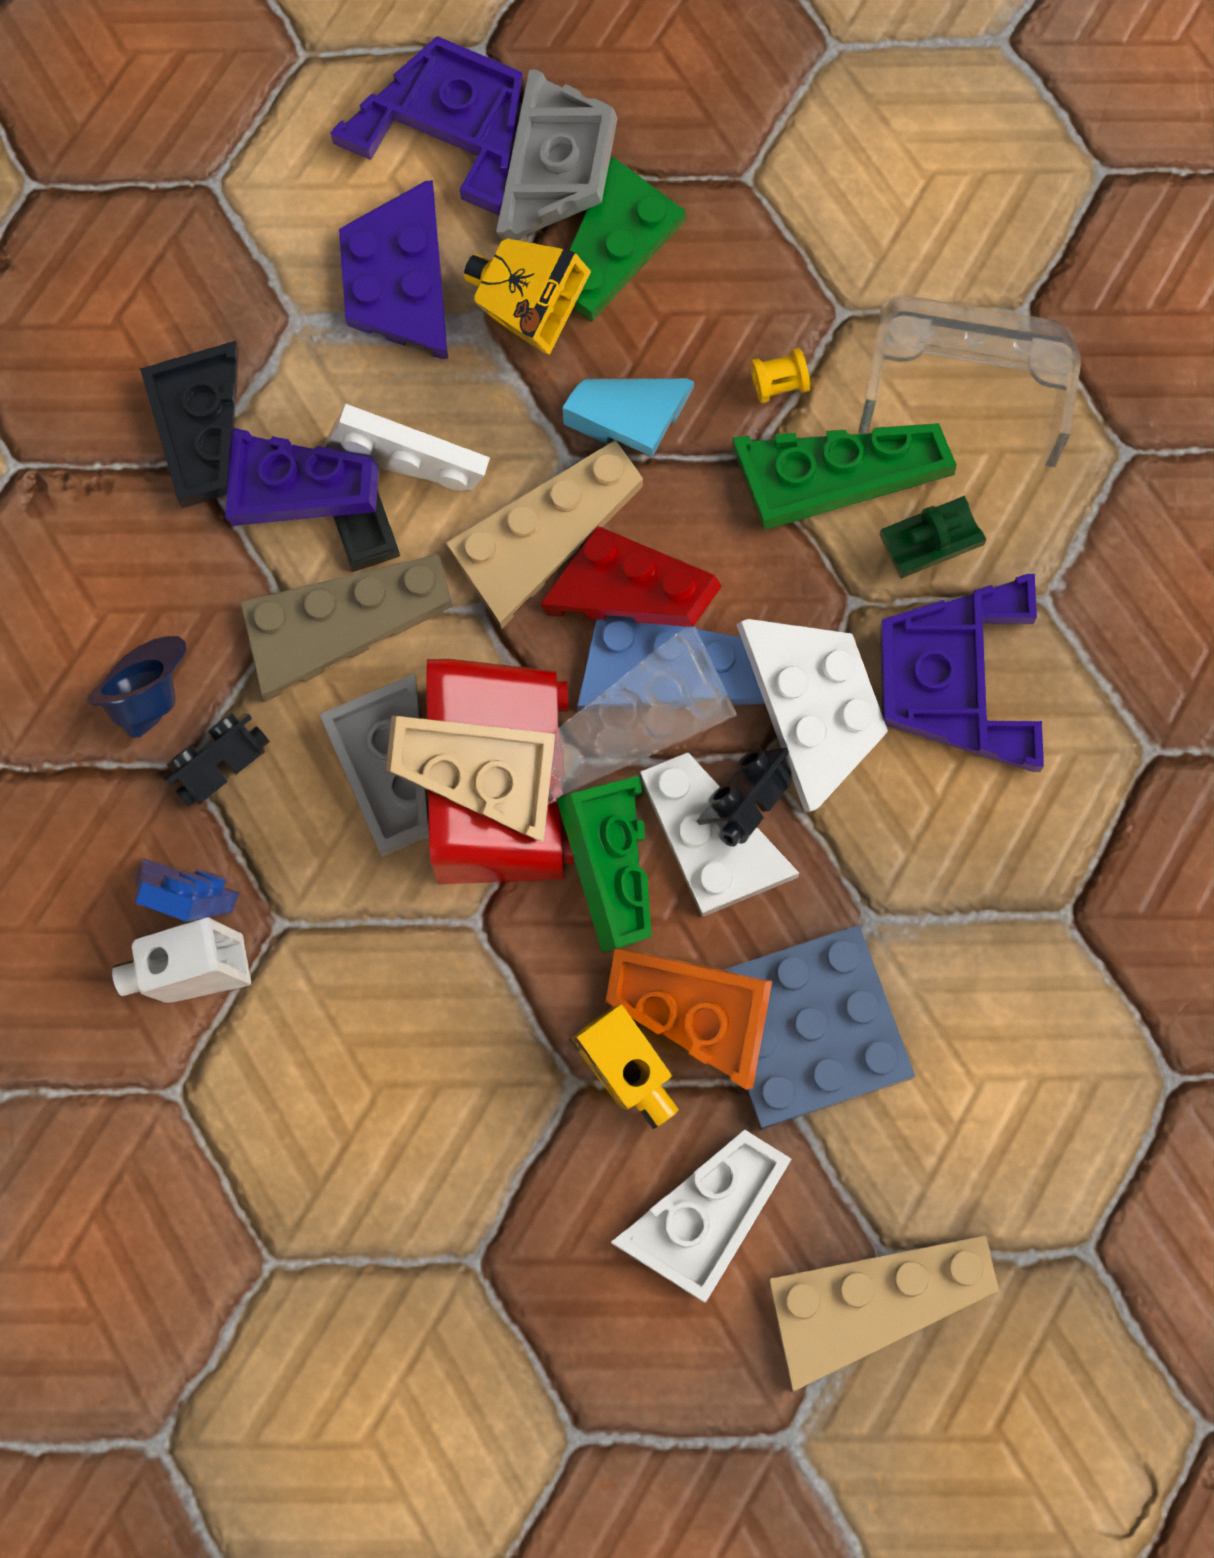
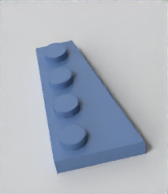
M607 615L606 620L596 619L578 701V712L596 711V708L622 707V710L643 709V706L674 705V708H684L706 703H722L723 706L765 704L741 637L683 626L636 623L633 617Z

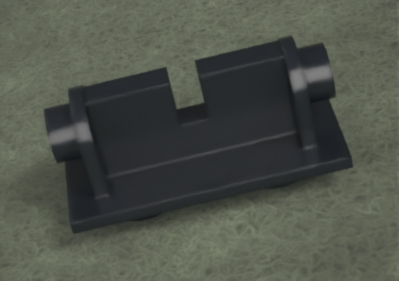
M231 712L208 730L213 739L197 752L190 745L166 764L172 772L163 779L169 785L176 779L181 782L183 786L176 790L175 793L188 808L195 802L201 805L204 800L228 782L216 767L221 761L224 760L231 770L238 774L256 758L265 753L263 747L270 741L257 726L250 732L246 729L244 725L252 719L249 714L244 713L237 719Z
M788 748L767 751L756 749L743 756L736 765L738 769L727 784L718 788L710 796V805L696 822L699 825L716 823L721 830L719 832L720 839L728 846L735 847L738 843H745L764 819L754 802L757 803L762 812L770 811L791 785V770L787 765L781 763L789 753Z

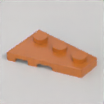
M623 948L615 949L605 1002L613 1007L622 1004L632 1019L658 1035L663 1034L689 1051L688 1054L704 1064L709 1063L731 1077V1081L746 1090L753 1088L772 980Z

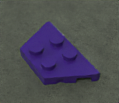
M433 180L422 182L339 229L344 307L347 326L369 334L379 333L387 340L403 346L407 342L432 350L434 357L445 359L448 358L435 194Z

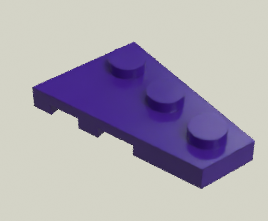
M233 428L225 518L232 526L376 512L379 467L374 459L369 456L322 446L311 449L292 445L288 439L272 436L271 440L254 437L249 431Z

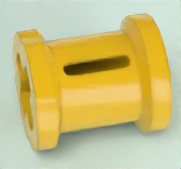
M800 348L791 349V353L788 356L764 362L759 358L750 360L752 380L761 404L769 402L770 396L797 389L801 393L810 391L808 368Z

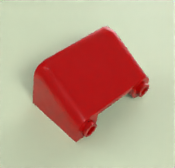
M449 658L427 659L428 720L555 734L543 842L537 841L428 790L430 859L438 885L564 880V864L574 863L567 833L562 832L561 813L556 798L560 797L558 712H568L567 681H557V671Z

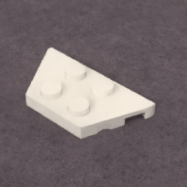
M752 619L741 621L736 625L781 748L787 747L789 750L785 760L791 770V776L804 812L816 810L888 732L853 634Z

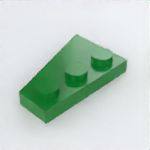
M611 156L602 203L587 210L570 248V251L575 252L591 271L573 307L590 321H593L686 221V211L613 156Z
M641 775L556 798L601 952L614 950L652 937L648 876L639 867L638 842L645 840L644 821L636 820L635 795L642 793Z

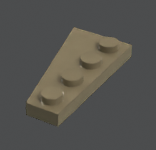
M440 554L241 601L260 690L265 702L280 695V690L302 679L306 682L323 673L322 669L347 656L353 658L369 650V645L391 634L396 636L453 607Z

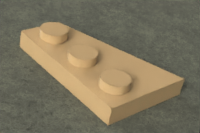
M392 716L386 771L537 841L543 842L555 734Z

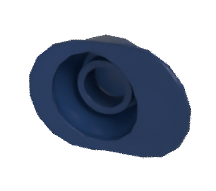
M165 636L138 646L126 654L115 665L103 682L88 695V703L93 706H102L110 719L119 727H123L130 737H141L175 706L176 695L172 672L182 660L187 650L185 640L179 636Z

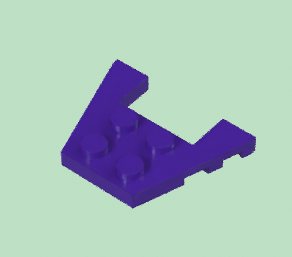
M436 36L393 74L394 81L378 95L371 94L359 105L360 111L347 123L341 121L333 128L330 133L332 142L339 147L371 160L393 121H398L475 154L478 157L460 187L461 199L500 215L523 87L522 72Z
M1025 574L1016 577L1012 582L997 587L990 585L974 590L973 594L946 603L942 600L882 619L880 624L882 716L885 725L1031 772H1041L1044 767L1042 721L987 720L983 624H1034L1037 618L1035 574Z

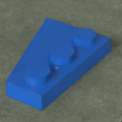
M146 858L142 859L136 876L135 903L186 922L233 912L239 892L224 887L227 879L217 874L196 869L195 874L183 872Z

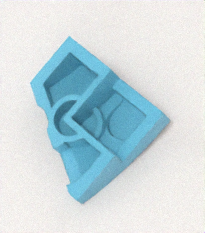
M687 378L584 379L573 390L562 408L563 424L607 445L612 438L653 457L671 423L675 424L694 388V381Z

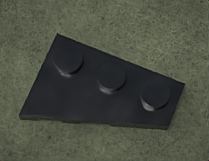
M236 341L140 368L181 508L227 495L232 433L235 427L239 348Z

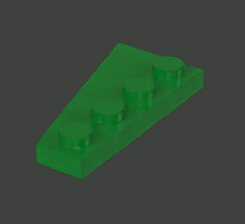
M939 423L876 427L872 433L847 434V430L826 431V436L797 438L796 433L775 434V440L751 441L750 436L732 437V449L763 530L955 475L957 465Z

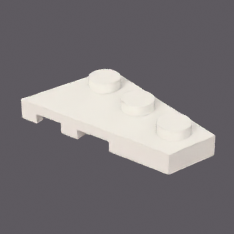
M348 404L344 405L324 444V447L372 457L379 469L437 482L446 488L457 491H473L485 476L490 457Z
M688 752L640 772L643 786L701 918L798 878L799 872L758 828L753 831L745 843H738L735 847H731L720 839L719 832L721 830L716 823L699 825L696 822L710 805V796L720 786Z
M744 1130L669 1195L654 1205L650 1211L616 1237L611 1244L703 1303H706L792 1159Z

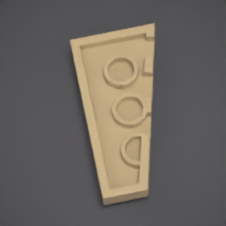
M614 440L446 542L447 550L502 629L514 617L513 613L528 598L532 599L546 585L545 581L564 562L567 564L579 552L580 546L590 537L597 526L603 527L643 487V477L618 442Z
M986 1235L768 1280L792 1392L999 1291Z

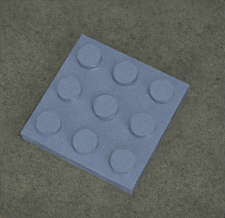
M860 925L724 969L725 971L772 980L754 1086L752 1089L747 1090L760 1130L903 1083L915 1077Z

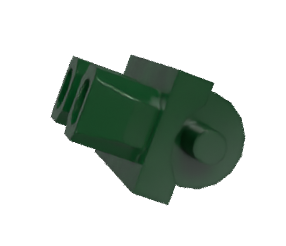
M965 496L937 507L933 505L927 507L920 514L882 528L879 534L900 579L981 547L987 540L983 531L976 524Z

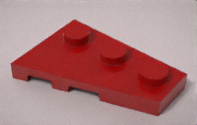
M597 526L540 605L546 614L550 616L564 617L565 612L585 613L588 619L606 620L607 615L633 617L636 623L694 627L722 586L714 574Z

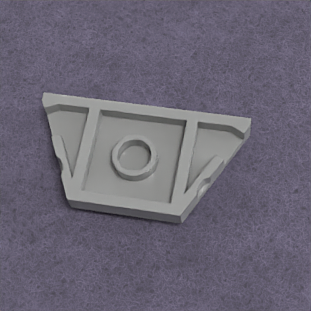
M531 69L528 73L496 230L501 241L507 238L518 239L602 203L618 117L612 106L596 98H586L579 90L567 84L562 88L546 80L544 74L536 69Z

